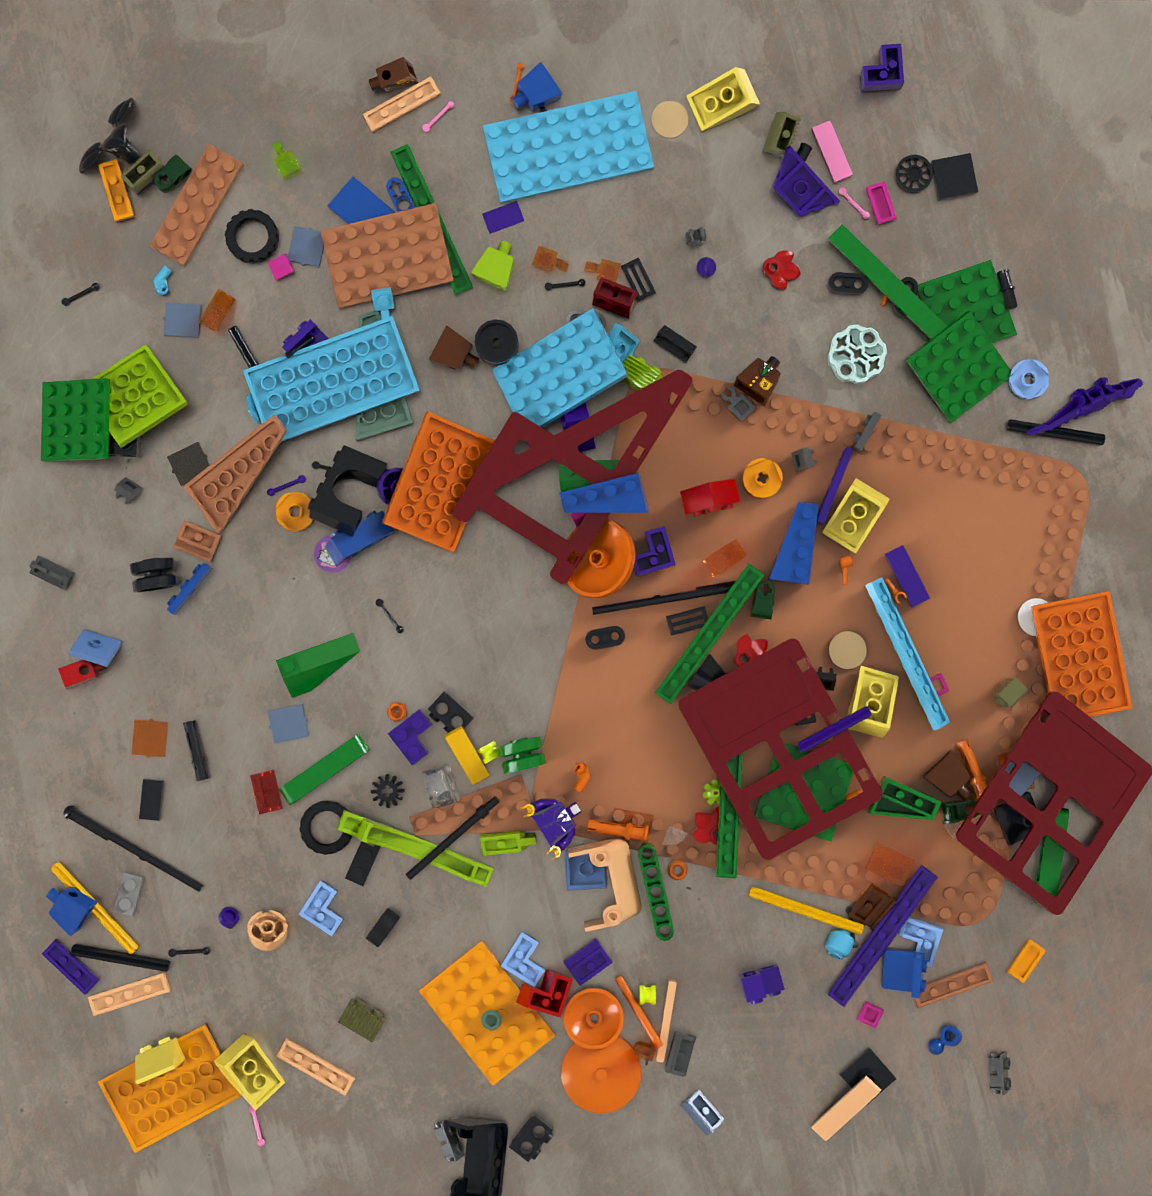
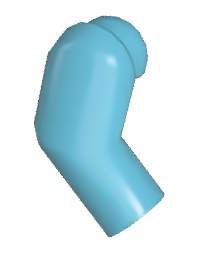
M165 265L154 278L155 291L159 295L168 293L166 279L172 271Z
M247 395V410L255 422L260 423L261 420L252 395Z

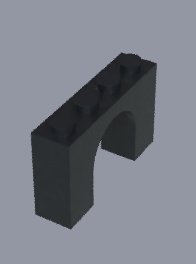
M343 445L341 451H337L334 456L333 466L328 467L324 483L320 482L318 485L316 498H312L309 502V518L354 536L362 521V511L339 501L334 495L333 489L338 483L347 479H356L377 487V481L380 479L381 474L387 470V463Z

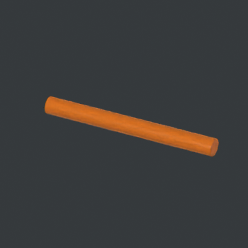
M617 977L615 979L616 983L655 1048H660L663 1044L623 977Z

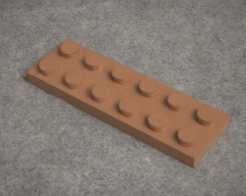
M208 143L149 246L185 266L244 164Z

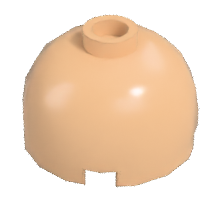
M269 910V912L262 913L261 911L253 915L248 922L247 934L249 940L259 950H276L283 945L287 938L288 927L286 919L279 912Z

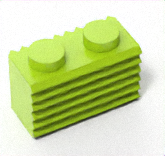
M629 354L625 361H623V366L629 376L620 382L625 383L636 391L663 378L662 371L654 365L648 366L646 361L640 356L633 357Z

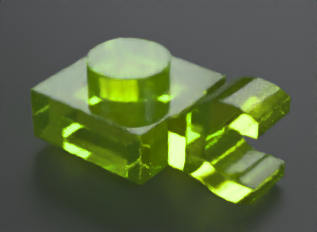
M279 141L272 144L278 155L273 160L283 178L301 169L291 150L285 153Z

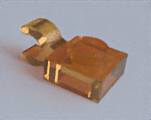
M538 246L532 263L533 266L549 272L552 271L553 267L567 272L569 266L567 261L556 258L558 252L542 246Z
M601 259L600 264L587 261L584 271L598 273V280L602 277L616 283L621 263Z

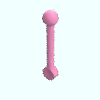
M448 101L447 106L428 124L423 125V131L429 132L430 127L448 109L454 107V102Z
M845 188L839 189L838 194L844 196L862 214L864 219L870 217V213L864 211L846 193Z
M250 1106L249 1112L252 1113L258 1136L257 1144L264 1146L265 1140L262 1139L256 1115L257 1110Z

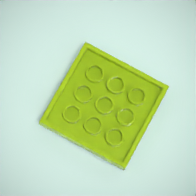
M146 344L92 378L110 379L109 432L120 448L188 405Z

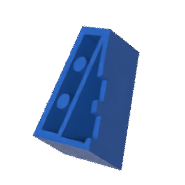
M383 510L378 513L373 511L366 515V519L359 524L354 536L339 530L331 534V539L324 547L336 567L342 561L351 556L358 555L357 553L370 548L394 532L392 527L382 523L385 515Z

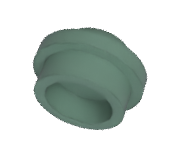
M493 1009L485 1011L481 1018L482 1025L488 1030L497 1029L502 1021L500 1013Z

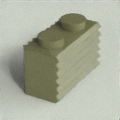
M776 112L763 150L776 156H784L787 147L793 144L792 140L796 136L797 125H799L801 119L787 112Z
M148 150L147 153L142 155V158H139V161L133 163L130 169L121 174V178L138 194L155 178V175L164 165L151 150Z
M1006 678V681H1003V684L997 687L998 690L992 693L993 701L1001 708H1012L1028 689L1016 678Z
M351 999L338 1023L373 1042L386 1020L383 1018L384 1014L376 1009L372 1011L365 1007L367 1004L359 999L355 1001Z

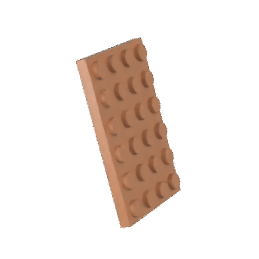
M436 203L320 231L339 309L373 301L371 294L373 289L391 287L392 295L395 296L454 282Z

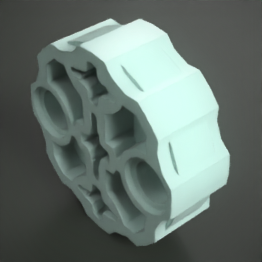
M858 324L850 325L841 332H838L830 342L827 355L828 366L832 368L835 377L842 382L846 381L855 385L865 384L868 380L876 377L883 369L887 354L886 344L882 342L879 333L873 328L862 327ZM866 334L871 335L873 343H866L863 336ZM845 338L843 345L836 349L838 341ZM857 351H859V352H860V355H859L860 357H858L857 359H855V358L853 357V356H854V353L857 352ZM877 361L876 369L869 372L870 364ZM847 366L850 369V375H843L840 368Z

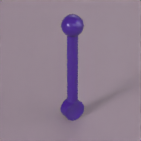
M300 475L298 479L286 483L275 489L270 488L267 490V494L269 496H273L275 492H278L289 486H292L299 482L304 483L306 481V477L304 475Z

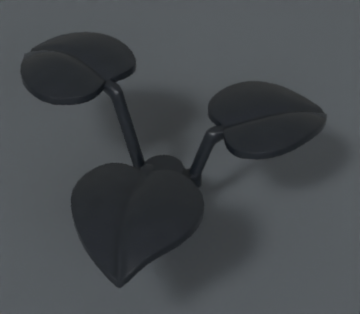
M133 98L120 103L112 111L108 122L111 125L114 124L116 128L105 139L103 144L98 142L87 149L80 161V173L92 166L103 151L109 152L118 158L121 156L129 164L138 158L140 152L131 145V141L126 137L127 125L124 123L119 125V121L127 115Z

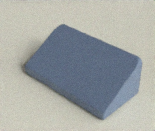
M699 1089L681 1104V1107L705 1135L713 1133L725 1120Z

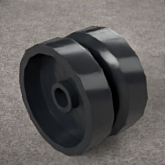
M494 319L487 321L479 327L475 334L474 343L477 354L483 362L490 366L497 367L506 364L518 353L519 342L517 333L512 325L504 320ZM500 340L499 345L495 346L493 342Z
M151 558L129 564L131 575L144 576L132 582L135 593L178 586L176 575L163 574L175 568L174 558Z

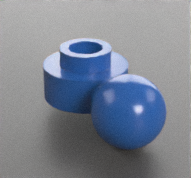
M955 1026L944 1027L940 1033L941 1039H932L929 1042V1051L934 1055H939L943 1052L945 1045L957 1046L962 1040L960 1029ZM952 1033L955 1034V1038L953 1040H951L950 1035Z

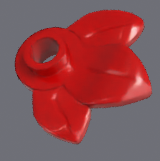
M788 250L779 251L774 257L766 259L763 263L765 275L771 278L772 284L776 288L782 290L787 288V280L796 279L801 274L798 266L792 263L794 253ZM771 264L775 265V271L771 269Z
M748 634L743 635L737 642L738 652L734 657L735 665L739 667L745 664L740 661L742 656H746L748 661L765 653L768 640L756 639L751 641Z
M716 807L711 815L703 812L695 814V823L698 829L692 836L698 842L717 844L714 832L718 831L719 807Z

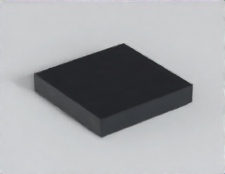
M971 153L931 161L939 200L978 193Z

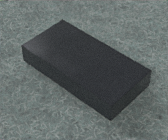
M143 779L139 819L160 821L164 781Z

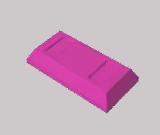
M885 181L866 187L877 224L897 219Z

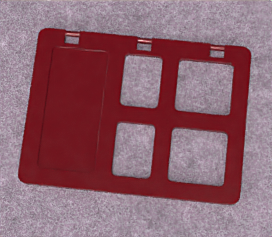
M794 638L788 639L690 693L679 701L680 711L763 859L770 860L882 798V790L848 729L833 736V739L796 760L791 757L780 737L781 731L815 712H819L822 715L827 726L831 725L827 716L832 713L837 721L842 719L800 642ZM802 658L808 667L803 672L797 664V661ZM766 741L776 757L780 768L743 789L740 788L727 766V761ZM842 753L863 791L856 797L824 813L818 806L802 774L828 758ZM863 768L869 777L864 782L858 773ZM789 782L806 811L809 822L771 842L765 835L749 803L775 787Z
M1053 691L1047 694L1039 706L1040 708L1006 756L1005 761L973 806L972 811L958 829L956 839L1051 914L1060 915L1068 906L1151 777L1152 766L1062 694ZM1045 711L1048 715L1042 723L1039 717ZM1011 761L1015 765L1010 773H1008L1005 769ZM1023 762H1027L1056 785L1055 792L1042 811H1039L1009 787V783ZM1069 797L1101 821L1100 828L1087 847L1055 823V818ZM999 799L1032 825L1009 861L977 837L978 830ZM976 813H979L981 817L975 825L971 820ZM1045 835L1077 859L1076 865L1055 896H1052L1023 873L1025 864Z

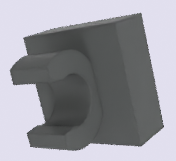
M809 447L791 453L796 472L811 468L817 463V460L812 461L811 457L814 450H809Z
M125 477L116 484L114 491L117 492V499L123 496L126 498L124 503L128 504L140 493L142 487Z

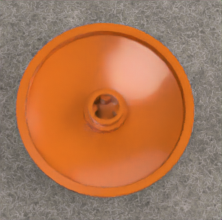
M609 519L605 521L567 582L575 592L590 598H604L616 593L625 585L635 563V547L627 530ZM576 527L573 530V532L569 535L567 540H570L578 527ZM573 551L568 561L573 564L579 553Z
M620 1036L612 1044L601 1049L583 1048L574 1042L567 1050L562 1062V1084L568 1097L580 1108L599 1114L614 1112L628 1104L639 1088L641 1065L634 1048Z

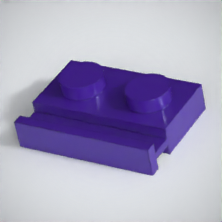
M596 938L563 961L580 986L613 963Z

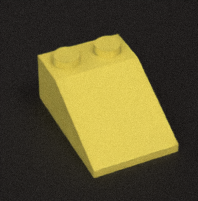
M738 67L731 69L686 96L701 131L708 130L741 116L760 105L745 69Z
M856 478L822 533L856 554L890 499Z
M864 666L860 667L847 716L865 706L870 709L872 715L848 729L879 738L885 737L891 725L899 676Z
M245 1034L241 1035L214 1060L222 1074L255 1110L285 1083L255 1039Z
M168 1036L159 1040V1044L151 1047V1044L139 1049L140 1053L135 1056V1081L137 1085L175 1069L185 1060L176 1037L170 1039Z

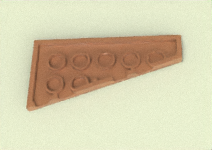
M277 415L270 417L184 485V488L217 534H221L286 435L287 429Z
M521 774L409 817L416 836L452 834L476 813V809L480 805L484 806L490 799L496 796L500 802L489 811L490 814L484 819L481 818L464 834L540 830L532 816L523 817L528 814V810L526 808L520 809L521 806L532 803Z

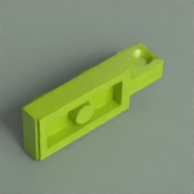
M519 830L480 835L482 856L522 852V850L527 849V846L536 845V833H525V831Z

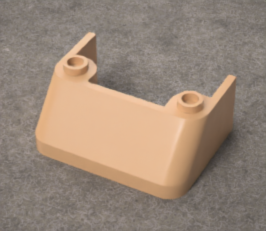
M616 837L568 848L569 858L589 853L593 865L609 867L617 903L607 906L603 911L602 918L584 921L585 932L618 925L640 913L642 908L629 845L624 838Z

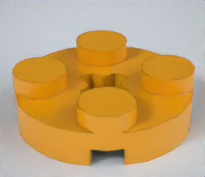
M758 458L747 465L743 472L742 481L746 491L753 497L768 498L773 496L781 487L783 475L778 464L766 458ZM759 473L768 476L765 484L757 481Z
M300 492L284 494L276 504L275 513L278 523L283 528L294 532L308 528L314 521V519L309 518L310 510L308 505L311 499ZM292 507H299L300 515H295L292 517V511L290 509Z

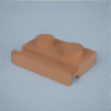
M184 520L173 547L211 562L222 536Z

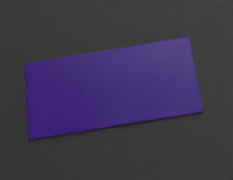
M517 201L482 214L489 234L524 221Z

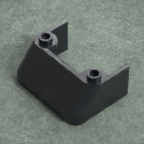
M472 1118L445 1120L444 1124L457 1127L459 1137L467 1139L463 1178H458L453 1182L450 1196H501L508 1136L507 1125L499 1121Z

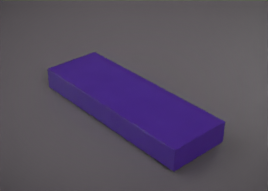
M903 545L884 554L903 592L907 595V600L911 607L930 599Z
M55 939L42 953L84 995L100 980L76 956L71 955V952L58 939Z

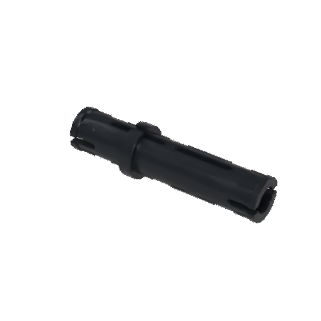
M196 720L185 722L183 725L192 759L190 763L193 764L196 781L209 779L205 764L207 760L202 752Z

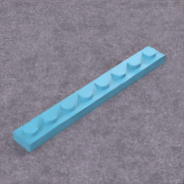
M883 578L865 585L933 731L950 723L948 716Z

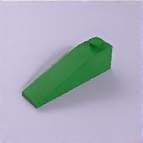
M354 633L283 657L276 660L283 681L291 697L294 698L312 691L358 654L360 649Z

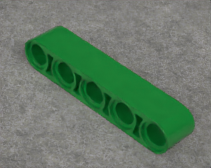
M357 734L279 788V791L288 804L292 805L363 756L370 749L360 734Z
M1062 808L1055 818V823L1067 832L1069 809ZM1045 835L1041 842L1036 883L1052 896H1055L1059 889L1064 848Z
M642 843L638 849V857L656 935L660 940L668 941L674 935V926L656 848L652 843ZM650 848L653 853L650 857H644L641 853L642 850ZM653 867L657 870V874L650 877L646 874V870ZM653 887H659L662 892L660 895L654 896L650 891ZM662 906L666 909V912L663 915H657L655 909ZM662 926H668L670 932L664 935L660 933L659 929Z

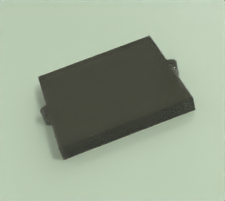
M199 442L167 456L173 469L172 473L176 475L181 486L187 484L210 466L207 460L208 456L204 454Z

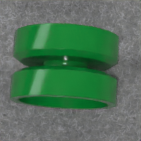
M540 736L530 739L526 737L498 746L500 757L513 756V759L503 762L504 774L547 764L544 753L531 754V751L542 747Z

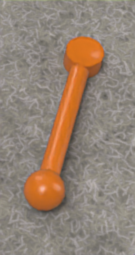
M523 63L517 65L518 73L513 95L510 97L511 103H513L512 98L517 95V84L520 81L522 70L525 68Z

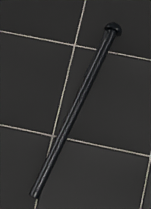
M735 581L696 587V590L665 596L655 595L651 598L592 607L593 615L724 594L730 590Z
M70 805L64 809L63 815L65 819L76 822L106 841L109 839L138 856L140 860L150 863L194 890L200 892L202 889V884L74 810L75 806Z

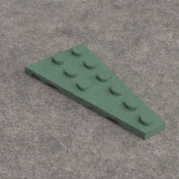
M379 311L359 315V328L381 320ZM403 397L357 414L356 441L413 424L406 398Z

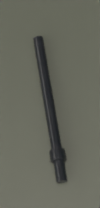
M494 796L484 806L480 805L476 809V813L409 870L406 876L410 880L414 878L481 818L484 819L490 814L489 811L500 800Z

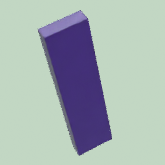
M847 447L844 449L817 515V523L823 525L845 473L853 453L851 448Z

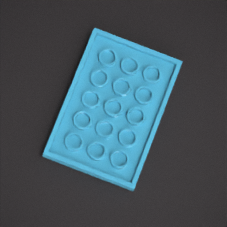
M593 308L513 356L506 364L492 369L512 412L520 413L542 428L629 376Z

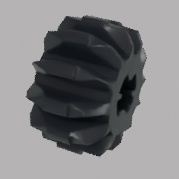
M386 774L385 782L379 776L378 781L380 784L377 782L372 783L374 787H377V790L373 789L371 793H377L378 795L373 798V801L380 798V807L384 804V801H386V808H390V801H392L394 806H397L398 802L395 798L403 800V797L398 792L403 793L405 789H398V786L403 784L402 781H399L397 784L394 783L397 776H393L390 781L389 774ZM386 785L390 786L389 789H393V793H390L389 797L385 796L386 793L383 794V789H386Z

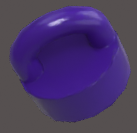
M709 257L700 259L696 267L697 273L704 278L711 277L716 271V263Z
M225 907L219 913L218 919L224 927L232 929L239 921V914L234 908Z

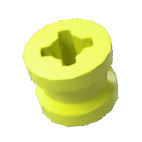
M495 741L477 750L483 756L484 764L500 756L499 751L495 747Z
M639 985V1005H644L645 1003L656 1005V985H651L650 987Z

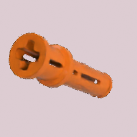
M966 739L956 743L971 777L969 784L973 786L976 794L975 799L978 800L987 787L986 776L981 773L969 740Z
M589 819L587 832L625 837L629 841L630 839H636L647 843L649 825L643 827L633 825L630 822L625 825Z

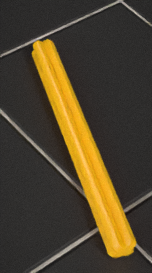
M60 862L55 863L51 867V871L67 888L73 887L94 899ZM97 902L91 912L93 916L129 954H133L139 946Z
M751 887L749 896L858 935L863 933V924L757 887Z

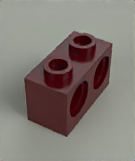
M601 277L593 293L592 305L629 319L636 304L638 291Z

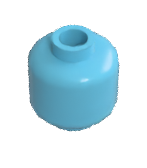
M841 928L839 931H831L825 945L828 951L827 954L839 960L848 957L854 945V939L850 936L851 932Z

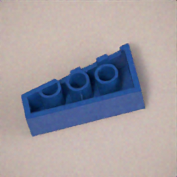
M640 472L559 493L564 513L649 512Z
M804 502L796 504L768 580L803 585L809 584L819 504Z

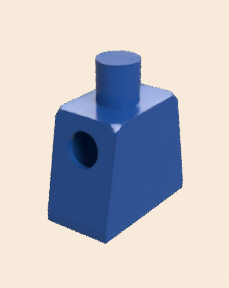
M540 62L518 82L517 89L519 94L513 97L512 101L517 108L527 103L530 109L534 111L560 100L562 91L542 62Z
M73 887L67 888L62 893L52 888L46 895L54 903L49 911V915L70 937L81 929L97 904V901Z

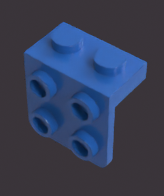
M886 949L884 952L882 987L884 989L912 992L911 997L920 998L922 992L926 990V980H923L924 972H927L925 953Z

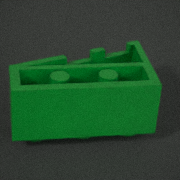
M883 776L879 785L883 793L882 798L870 805L868 813L871 815L934 820L941 801Z

